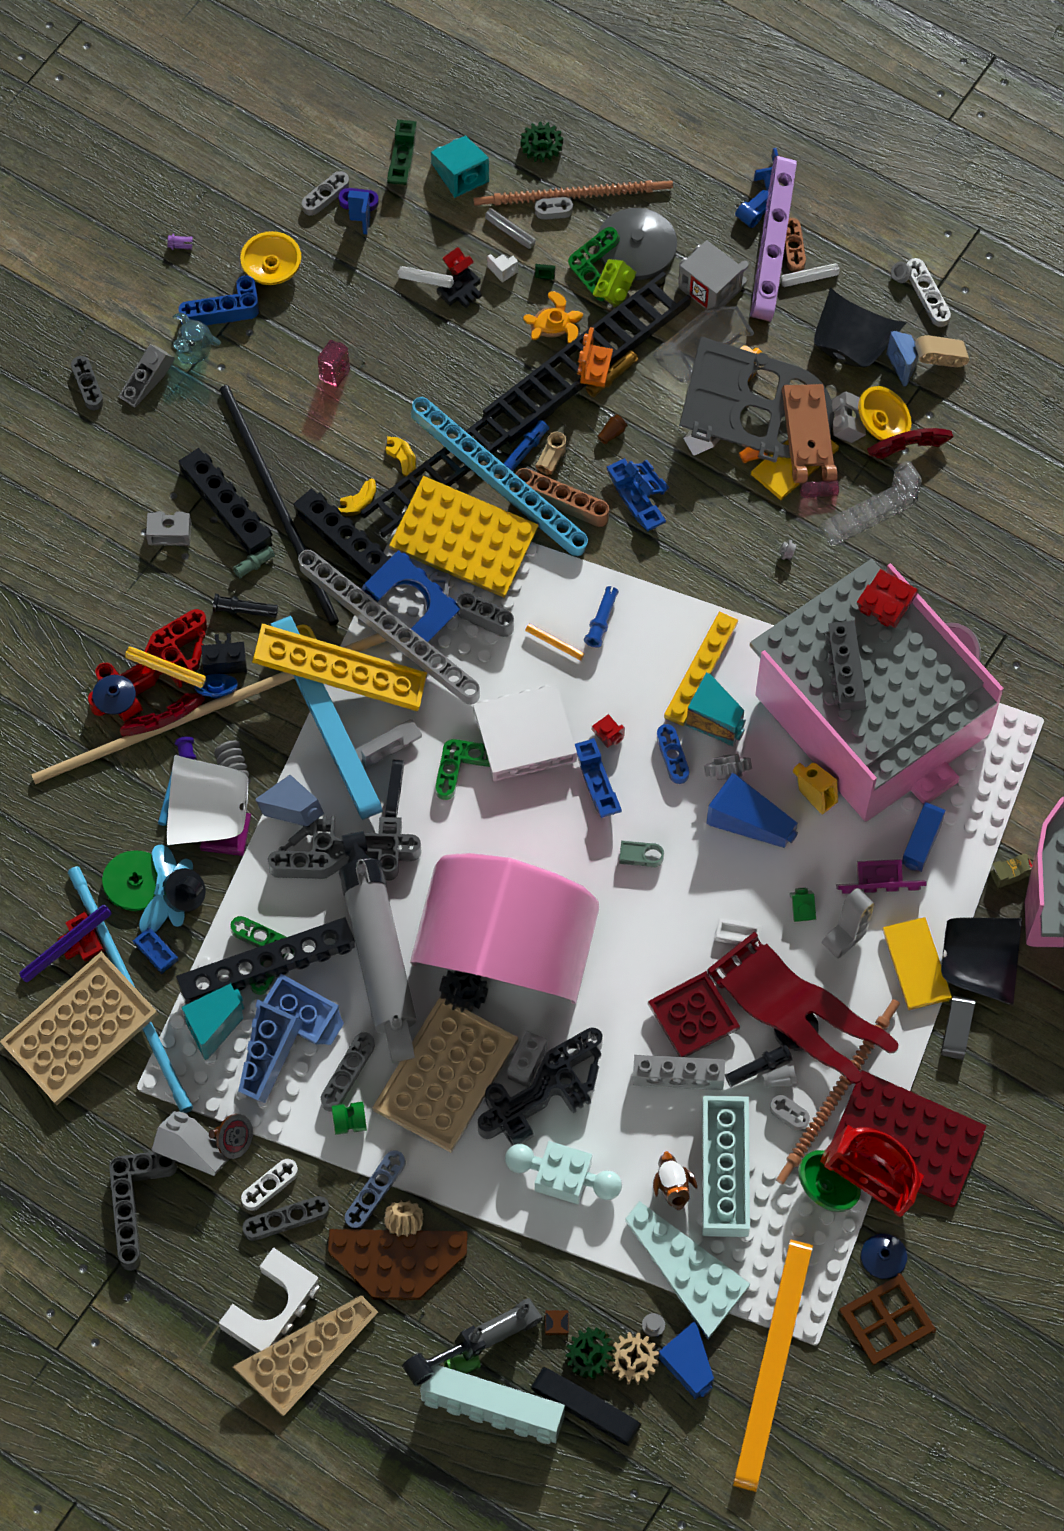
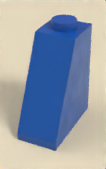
M927 802L924 803L902 858V864L913 871L918 870L922 872L941 829L946 810Z
M693 1322L659 1351L658 1358L686 1390L697 1399L700 1395L705 1397L713 1389L714 1377L698 1327Z

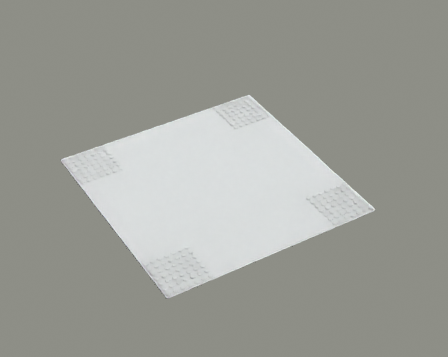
M406 506L404 507L402 513L407 510ZM397 528L394 529L390 537V540L384 550V554L387 556H393L396 553L395 551L389 549V544ZM531 542L505 598L451 575L448 597L453 598L457 602L461 594L471 593L511 612L514 616V631L511 635L502 637L461 618L457 613L428 643L477 681L480 687V698L477 702L498 699L502 695H515L523 690H536L544 685H557L574 744L595 738L601 754V761L612 790L616 793L622 812L603 818L599 816L585 783L578 758L577 762L494 782L491 777L490 767L461 763L454 796L449 800L440 799L436 795V781L445 742L450 739L483 743L476 716L473 713V704L464 703L428 673L418 712L324 684L354 749L359 748L409 719L414 721L422 733L420 739L403 747L398 752L383 758L378 763L365 768V772L381 803L383 812L364 820L361 819L311 712L304 723L277 783L291 775L314 795L324 812V815L319 817V819H323V816H327V819L335 816V837L337 838L364 831V833H378L379 817H385L393 759L404 760L397 817H402V834H413L419 837L421 841V856L415 861H399L398 876L393 880H386L417 1020L413 1026L409 1027L411 1041L416 1037L441 995L439 987L442 977L447 975L448 970L454 973V970L422 963L412 966L410 963L433 869L442 856L447 854L473 853L513 858L554 872L578 883L596 897L599 903V912L576 1004H573L569 999L482 976V981L486 980V987L489 988L486 1001L481 1003L479 1009L473 1007L471 1013L518 1037L517 1044L493 1082L502 1084L510 1097L528 1088L508 1079V1068L526 1031L547 1039L545 1054L588 1028H597L601 1031L603 1035L602 1048L600 1050L601 1058L598 1060L599 1070L595 1090L589 1095L591 1104L584 1103L583 1108L577 1107V1112L572 1113L561 1096H552L547 1107L526 1119L534 1133V1137L522 1144L528 1146L533 1151L534 1156L540 1158L544 1156L548 1141L592 1154V1164L589 1173L597 1175L602 1171L615 1172L622 1181L621 1192L612 1200H603L594 1193L593 1188L584 1186L579 1204L536 1192L535 1180L538 1171L530 1169L525 1173H515L507 1167L505 1155L512 1145L502 1132L491 1139H485L479 1135L478 1118L481 1114L490 1110L486 1103V1096L452 1153L372 1111L373 1105L400 1061L392 1063L386 1033L375 1031L356 943L355 948L347 954L333 955L327 961H316L310 963L307 968L301 970L296 968L290 970L285 975L339 1005L340 1016L344 1024L331 1045H316L299 1035L296 1036L266 1103L249 1097L238 1090L244 1062H246L247 1046L253 1029L252 1022L256 1014L257 999L262 1002L265 1000L278 977H275L269 990L263 995L253 993L250 985H247L244 990L239 991L245 1007L242 1010L244 1019L207 1060H204L185 1023L182 1011L185 1003L180 992L159 1039L183 1089L189 1097L193 1106L191 1111L219 1122H223L224 1119L232 1114L245 1115L252 1124L254 1135L368 1178L372 1176L388 1152L397 1150L403 1154L406 1165L392 1187L675 1293L662 1275L657 1264L651 1259L643 1244L639 1242L625 1222L626 1217L640 1201L749 1282L750 1287L729 1314L769 1329L790 1239L813 1245L792 1337L812 1345H818L872 1196L861 1189L859 1201L854 1207L844 1212H835L817 1205L808 1197L799 1180V1166L793 1169L784 1184L778 1183L776 1178L787 1163L786 1158L790 1153H793V1148H797L796 1143H800L799 1138H803L802 1134L804 1132L807 1133L806 1129L796 1131L780 1121L771 1113L770 1104L775 1096H786L809 1113V1123L813 1122V1117H817L816 1112H820L819 1107H823L824 1101L827 1102L826 1097L830 1096V1091H834L833 1086H837L836 1081H840L839 1077L843 1075L819 1062L804 1050L793 1051L794 1049L788 1048L793 1060L776 1066V1069L787 1064L788 1066L794 1065L798 1083L792 1084L789 1087H766L763 1074L773 1071L768 1069L733 1087H730L726 1079H724L723 1090L633 1085L634 1055L679 1057L648 1006V1001L707 971L709 967L737 946L714 941L718 918L762 926L760 942L763 945L768 944L791 971L803 980L833 994L865 1021L876 1025V1019L883 1015L892 999L900 1003L890 1019L889 1027L885 1030L898 1042L897 1052L893 1054L887 1053L874 1044L875 1049L871 1050L870 1055L867 1054L868 1059L864 1060L865 1064L861 1065V1070L910 1091L942 1002L908 1010L882 929L885 926L926 917L942 966L947 921L952 918L974 916L1044 719L999 703L991 732L948 764L960 777L958 783L929 803L946 811L941 829L922 872L910 870L902 864L903 881L925 880L927 886H921V890L908 891V887H899V891L886 892V888H877V892L864 893L875 904L867 932L842 957L837 958L822 944L826 935L839 924L844 901L849 895L842 894V890H837L836 884L858 883L857 861L902 859L923 804L912 791H909L865 822L839 791L838 803L823 815L799 791L798 777L793 773L794 767L799 763L807 767L814 762L755 696L760 658L749 645L752 640L774 625ZM411 558L412 563L417 568L425 571L428 579L432 573L439 571ZM409 585L394 587L378 602L410 629L426 612L424 596L418 589ZM611 586V592L613 587H615L619 593L607 621L608 630L603 634L602 646L599 648L591 647L584 642V637L590 630V621L596 617L606 587ZM465 604L463 607L468 608L471 605ZM371 611L367 615L370 617H374L378 613L375 611ZM719 611L738 619V624L711 673L717 682L745 710L743 718L746 719L743 727L745 731L741 740H736L734 746L686 726V722L684 726H681L664 718L665 711ZM483 613V614H481V615H482V616H489L490 614H488V613ZM354 615L340 647L355 643L377 634V632ZM502 622V623H500V624H501V625H507V624H509V623H507V622ZM387 624L383 628L392 629L394 626L392 624ZM531 624L585 653L583 659L580 661L526 632L527 625ZM402 637L400 641L406 643L410 641V638ZM388 641L360 652L424 671ZM418 650L416 654L422 656L426 654V651ZM435 663L432 665V667L435 669H439L443 666L441 663ZM457 676L449 677L451 682L459 680ZM467 689L465 691V693L468 695H472L476 692L473 689ZM608 714L619 726L622 724L625 727L624 739L619 744H613L609 748L591 730L592 725ZM669 724L677 732L689 767V778L683 784H676L669 777L656 738L657 730L661 725ZM663 732L668 745L670 744V735L667 732ZM452 747L450 750V759H454L456 747ZM472 749L468 754L472 758H477L481 753L477 749ZM669 750L667 756L675 759L679 756V753L676 750ZM484 751V759H486L487 754L486 751ZM729 754H739L740 758H751L752 769L742 772L743 776L740 778L798 823L796 829L798 835L792 843L788 842L785 848L706 824L708 806L727 780H717L716 776L706 777L704 765L714 762L713 758ZM677 764L676 774H678L679 777L683 776V772H680L678 767L679 764ZM447 765L443 771L447 774H452L455 771V767ZM445 780V785L442 789V792L446 793L447 790H449V781ZM262 814L191 970L257 948L232 935L230 924L237 916L246 917L286 937L346 917L353 935L339 871L325 879L277 878L271 875L269 871V855L274 851H279V847L289 843L288 840L303 828V825L266 817ZM307 835L294 847L291 846L286 851H311L313 848V836ZM621 840L659 844L664 850L663 862L657 867L619 864ZM321 843L319 847L325 848L329 844ZM653 849L647 851L645 857L650 861H657L660 859L661 854ZM300 862L295 866L300 868L305 866V863ZM386 865L383 868L386 870H390L393 868V866ZM796 888H808V891L814 893L816 920L793 921L790 893L795 892ZM241 923L239 926L235 925L237 926V931H240L241 929L246 930L244 928L243 923ZM251 927L250 931H248V937H250V933L253 927ZM261 931L254 935V939L259 942L264 941L267 937ZM332 938L324 941L327 945H333L336 942ZM312 946L303 948L305 952H312L315 949ZM748 947V949L754 954L755 951L753 950V948ZM944 950V957H947V952ZM288 953L285 960H290L294 956ZM735 957L732 958L734 963L739 966L740 963ZM267 960L264 963V967H269L273 963ZM242 968L240 970V973L244 975L251 972L249 968ZM720 969L717 970L718 974L724 978L725 976ZM227 975L219 977L221 982H227L230 979ZM202 982L197 987L199 989H206L209 985ZM262 983V984H256V987L259 988L261 985H262V986H265V985H264V983ZM715 984L740 1025V1029L687 1057L725 1059V1074L762 1057L763 1052H770L780 1047V1044L774 1036V1027L753 1018L736 1002L725 988L721 989ZM814 1014L819 1024L818 1034L837 1052L847 1057L850 1061L853 1060L852 1057L857 1055L856 1051L860 1050L859 1046L863 1045V1040L838 1030ZM361 1032H367L374 1038V1050L342 1102L346 1107L355 1102L364 1103L367 1131L354 1132L350 1129L346 1134L335 1135L332 1111H327L322 1107L321 1094L355 1037ZM367 1039L364 1042L360 1041L361 1048L359 1053L361 1055L363 1047L365 1045L369 1046ZM569 1049L567 1051L571 1055L579 1053L576 1049ZM152 1052L137 1088L142 1093L177 1105L160 1065ZM594 1056L572 1067L582 1084L587 1082L590 1065L594 1062ZM351 1057L347 1061L350 1067H357L360 1063L356 1057ZM541 1060V1062H540V1064H539V1066H538V1068H537V1071H536V1073H535V1075H534V1077H533V1079H532V1081H531L529 1087L532 1085V1083H533V1081H534V1079H535V1076H536V1074H537V1072H538V1069H539V1067H540V1065H541V1063H542V1060ZM340 1076L336 1079V1084L345 1086L349 1080L346 1076ZM562 1078L560 1082L562 1084H569L571 1080ZM855 1084L847 1085L848 1090H844L845 1095H841L842 1099L837 1101L838 1105L834 1106L835 1110L830 1111L832 1115L827 1116L828 1121H824L825 1126H821L822 1130L817 1132L818 1137H814L815 1141L810 1142L811 1147H807L808 1152H804L805 1156L812 1151H825L830 1145ZM335 1089L331 1098L326 1097L327 1104L336 1102L335 1094L337 1091ZM492 1093L490 1097L492 1099H499L501 1095L499 1093ZM703 1096L749 1097V1237L702 1236ZM776 1103V1109L778 1111L780 1109H784V1103H781L780 1105ZM794 1116L796 1118L795 1123L803 1122V1116ZM487 1123L484 1124V1126H488V1128L492 1127V1125L489 1126L487 1125ZM665 1151L672 1154L678 1164L691 1171L696 1179L698 1188L695 1189L689 1183L690 1199L681 1210H676L670 1206L660 1189L658 1190V1196H654L653 1180L659 1170V1158ZM397 1156L396 1158H390L391 1166L389 1167V1169H387L386 1166L383 1167V1169L388 1171L391 1174V1176H393L394 1174L391 1171L392 1167L394 1165H400V1162L398 1160L399 1156ZM380 1174L376 1177V1181L387 1184L388 1177Z

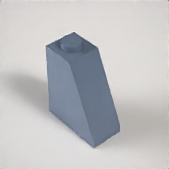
M288 775L255 799L264 816L303 826L310 825L324 815L318 799L291 775Z

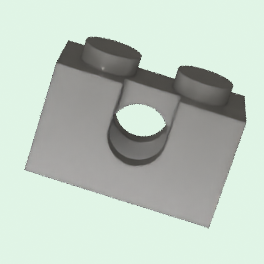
M845 391L831 399L832 412L835 413L833 433L834 436L853 443L866 435V428L861 421L858 410L860 397ZM852 410L855 412L856 418L852 417Z
M160 511L147 513L146 537L148 545H190V513L181 511L175 512L174 515H166ZM167 525H173V526L170 527V528H166V527H165V526H167Z

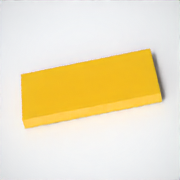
M788 439L783 443V445H789ZM831 440L832 453L834 454L838 451L839 446ZM777 457L776 463L764 460L751 471V475L780 500L785 498L800 484L793 481L791 458ZM806 466L808 476L820 466Z
M926 917L883 927L882 931L908 1010L951 1000L952 996L947 981L941 973L942 966Z

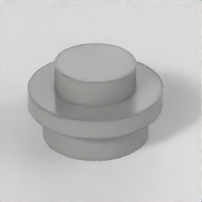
M789 539L787 543H782L779 553L782 554L781 559L790 560L796 549V544L792 543V540Z
M648 1314L642 1321V1329L646 1335L657 1337L663 1333L665 1321L658 1314Z

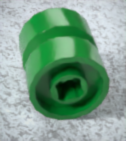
M363 1102L351 1103L349 1107H346L344 1104L332 1106L335 1135L346 1134L350 1129L354 1132L367 1131Z

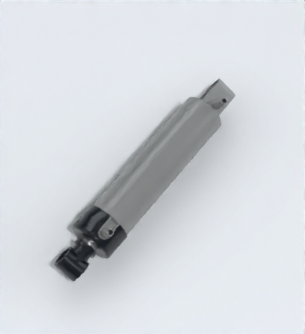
M364 831L342 835L345 855L349 857L347 864L340 868L339 876L342 882L343 895L347 903L374 1028L376 1032L386 1033L392 1063L413 1059L415 1056L409 1027L413 1026L417 1020L387 893V883L380 860L369 858L366 855L368 849Z

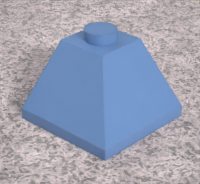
M892 331L890 333L887 355L904 387L908 384L917 365L918 354L911 335Z

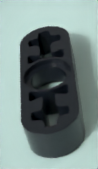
M393 759L385 817H397L404 760Z

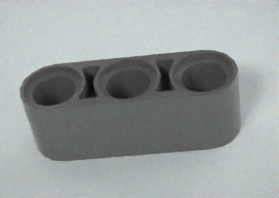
M463 593L458 597L457 607L460 609L458 615L461 618L502 637H507L513 633L514 616L511 612L471 593ZM468 604L471 607L465 608L463 605ZM483 613H488V614H490V615H489V616H482L481 614H483ZM507 622L509 624L501 625L500 623Z
M953 995L941 1056L964 1060L975 999Z

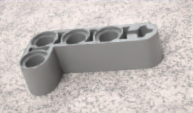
M859 888L852 891L845 899L839 924L822 941V944L837 958L842 957L866 934L875 904Z

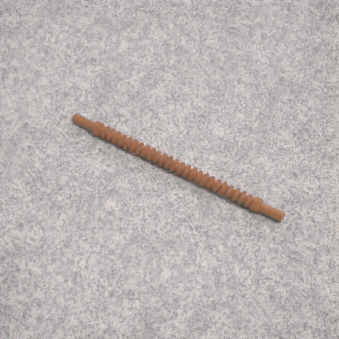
M647 180L645 183L640 181L639 184L635 181L634 184L629 182L628 185L624 182L623 185L617 183L614 186L612 183L611 186L606 184L605 187L601 184L600 187H597V185L591 187L589 185V188H586V186H583V188L578 186L577 189L566 187V190H563V188H560V190L555 188L554 191L551 189L546 191L544 189L543 192L532 190V193H529V191H526V193L521 191L520 194L509 192V195H506V193H503V195L494 193L493 196L473 198L474 205L494 204L499 206L502 203L507 205V202H510V204L516 202L518 204L519 201L521 203L527 201L529 203L530 200L535 202V200L539 201L540 199L572 197L575 199L577 196L580 199L581 196H584V198L589 196L591 198L592 195H595V197L601 195L603 197L604 194L607 196L612 194L614 196L615 193L626 195V192H629V194L635 192L637 194L638 191L641 193L643 191L652 193L653 190L673 189V181L652 182V180Z
M892 999L883 1015L876 1019L875 1026L883 1030L889 1027L890 1019L900 1005L897 1000ZM863 1040V1045L859 1046L860 1050L856 1051L857 1055L852 1057L853 1060L851 1062L858 1070H861V1065L865 1064L864 1060L868 1059L867 1054L870 1055L871 1050L875 1049L874 1043ZM840 1076V1081H836L837 1086H833L834 1091L829 1092L830 1096L826 1097L827 1102L824 1101L823 1107H819L820 1112H816L817 1117H813V1122L809 1123L810 1127L806 1128L807 1133L804 1132L802 1134L803 1138H799L800 1143H796L797 1148H793V1153H790L786 1158L787 1163L776 1178L778 1183L784 1184L793 1169L800 1165L801 1158L805 1157L804 1152H808L807 1147H811L810 1142H814V1137H818L817 1132L822 1130L821 1126H825L824 1121H828L827 1116L832 1115L830 1111L835 1110L834 1106L838 1105L837 1101L842 1099L841 1095H845L844 1090H848L847 1085L852 1084L844 1076Z

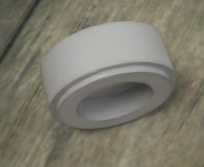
M903 261L897 262L891 269V277L899 283L906 282L912 274L911 266Z

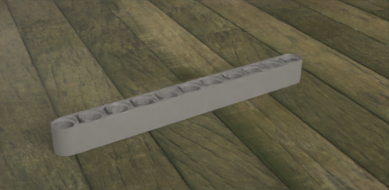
M305 550L300 553L298 558L299 567L305 576L464 703L471 705L479 700L480 687L477 681L315 552ZM307 560L313 561V564L311 565H305L303 563ZM322 573L330 574L327 578L319 577ZM338 586H344V587H346V588H345L344 590H342V591H337V590H336V587H338ZM356 598L362 600L358 604H354L351 602L353 599ZM371 611H375L378 613L374 617H370L367 615ZM387 624H392L394 626L390 630L383 628ZM402 637H408L410 638V641L403 643L400 641V639ZM418 650H424L426 651V654L419 656L416 654V652ZM435 663H441L443 665L439 669H435L432 667V665ZM457 676L459 680L451 682L449 677ZM467 689H473L476 691L472 695H468L465 693Z

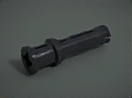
M215 593L213 612H230L231 615L245 613L277 618L278 605L239 600L237 596L232 598L222 597Z
M783 1042L780 1044V1047L770 1052H763L762 1057L725 1074V1079L728 1085L733 1087L767 1069L775 1070L776 1066L786 1061L791 1062L793 1060L792 1055Z

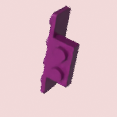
M902 859L857 861L858 883L836 884V889L842 890V894H850L857 888L864 889V893L877 892V888H886V892L899 891V887H908V891L921 890V886L927 885L925 880L903 881Z

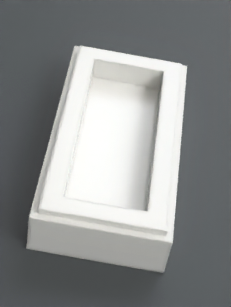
M718 918L714 941L738 945L754 931L758 934L760 941L762 926Z

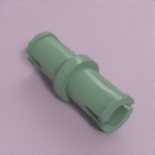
M267 545L254 555H248L246 560L233 567L237 577L242 578L250 571L258 570L261 564L275 557L274 551Z

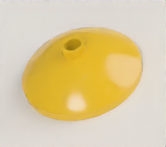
M275 231L263 232L250 238L243 246L240 256L241 266L245 274L252 277L255 282L265 285H276L289 280L297 273L301 265V251L298 244L290 236Z
M881 386L870 387L862 393L858 402L859 415L863 425L871 435L882 441L911 430L912 423L909 410L896 393Z

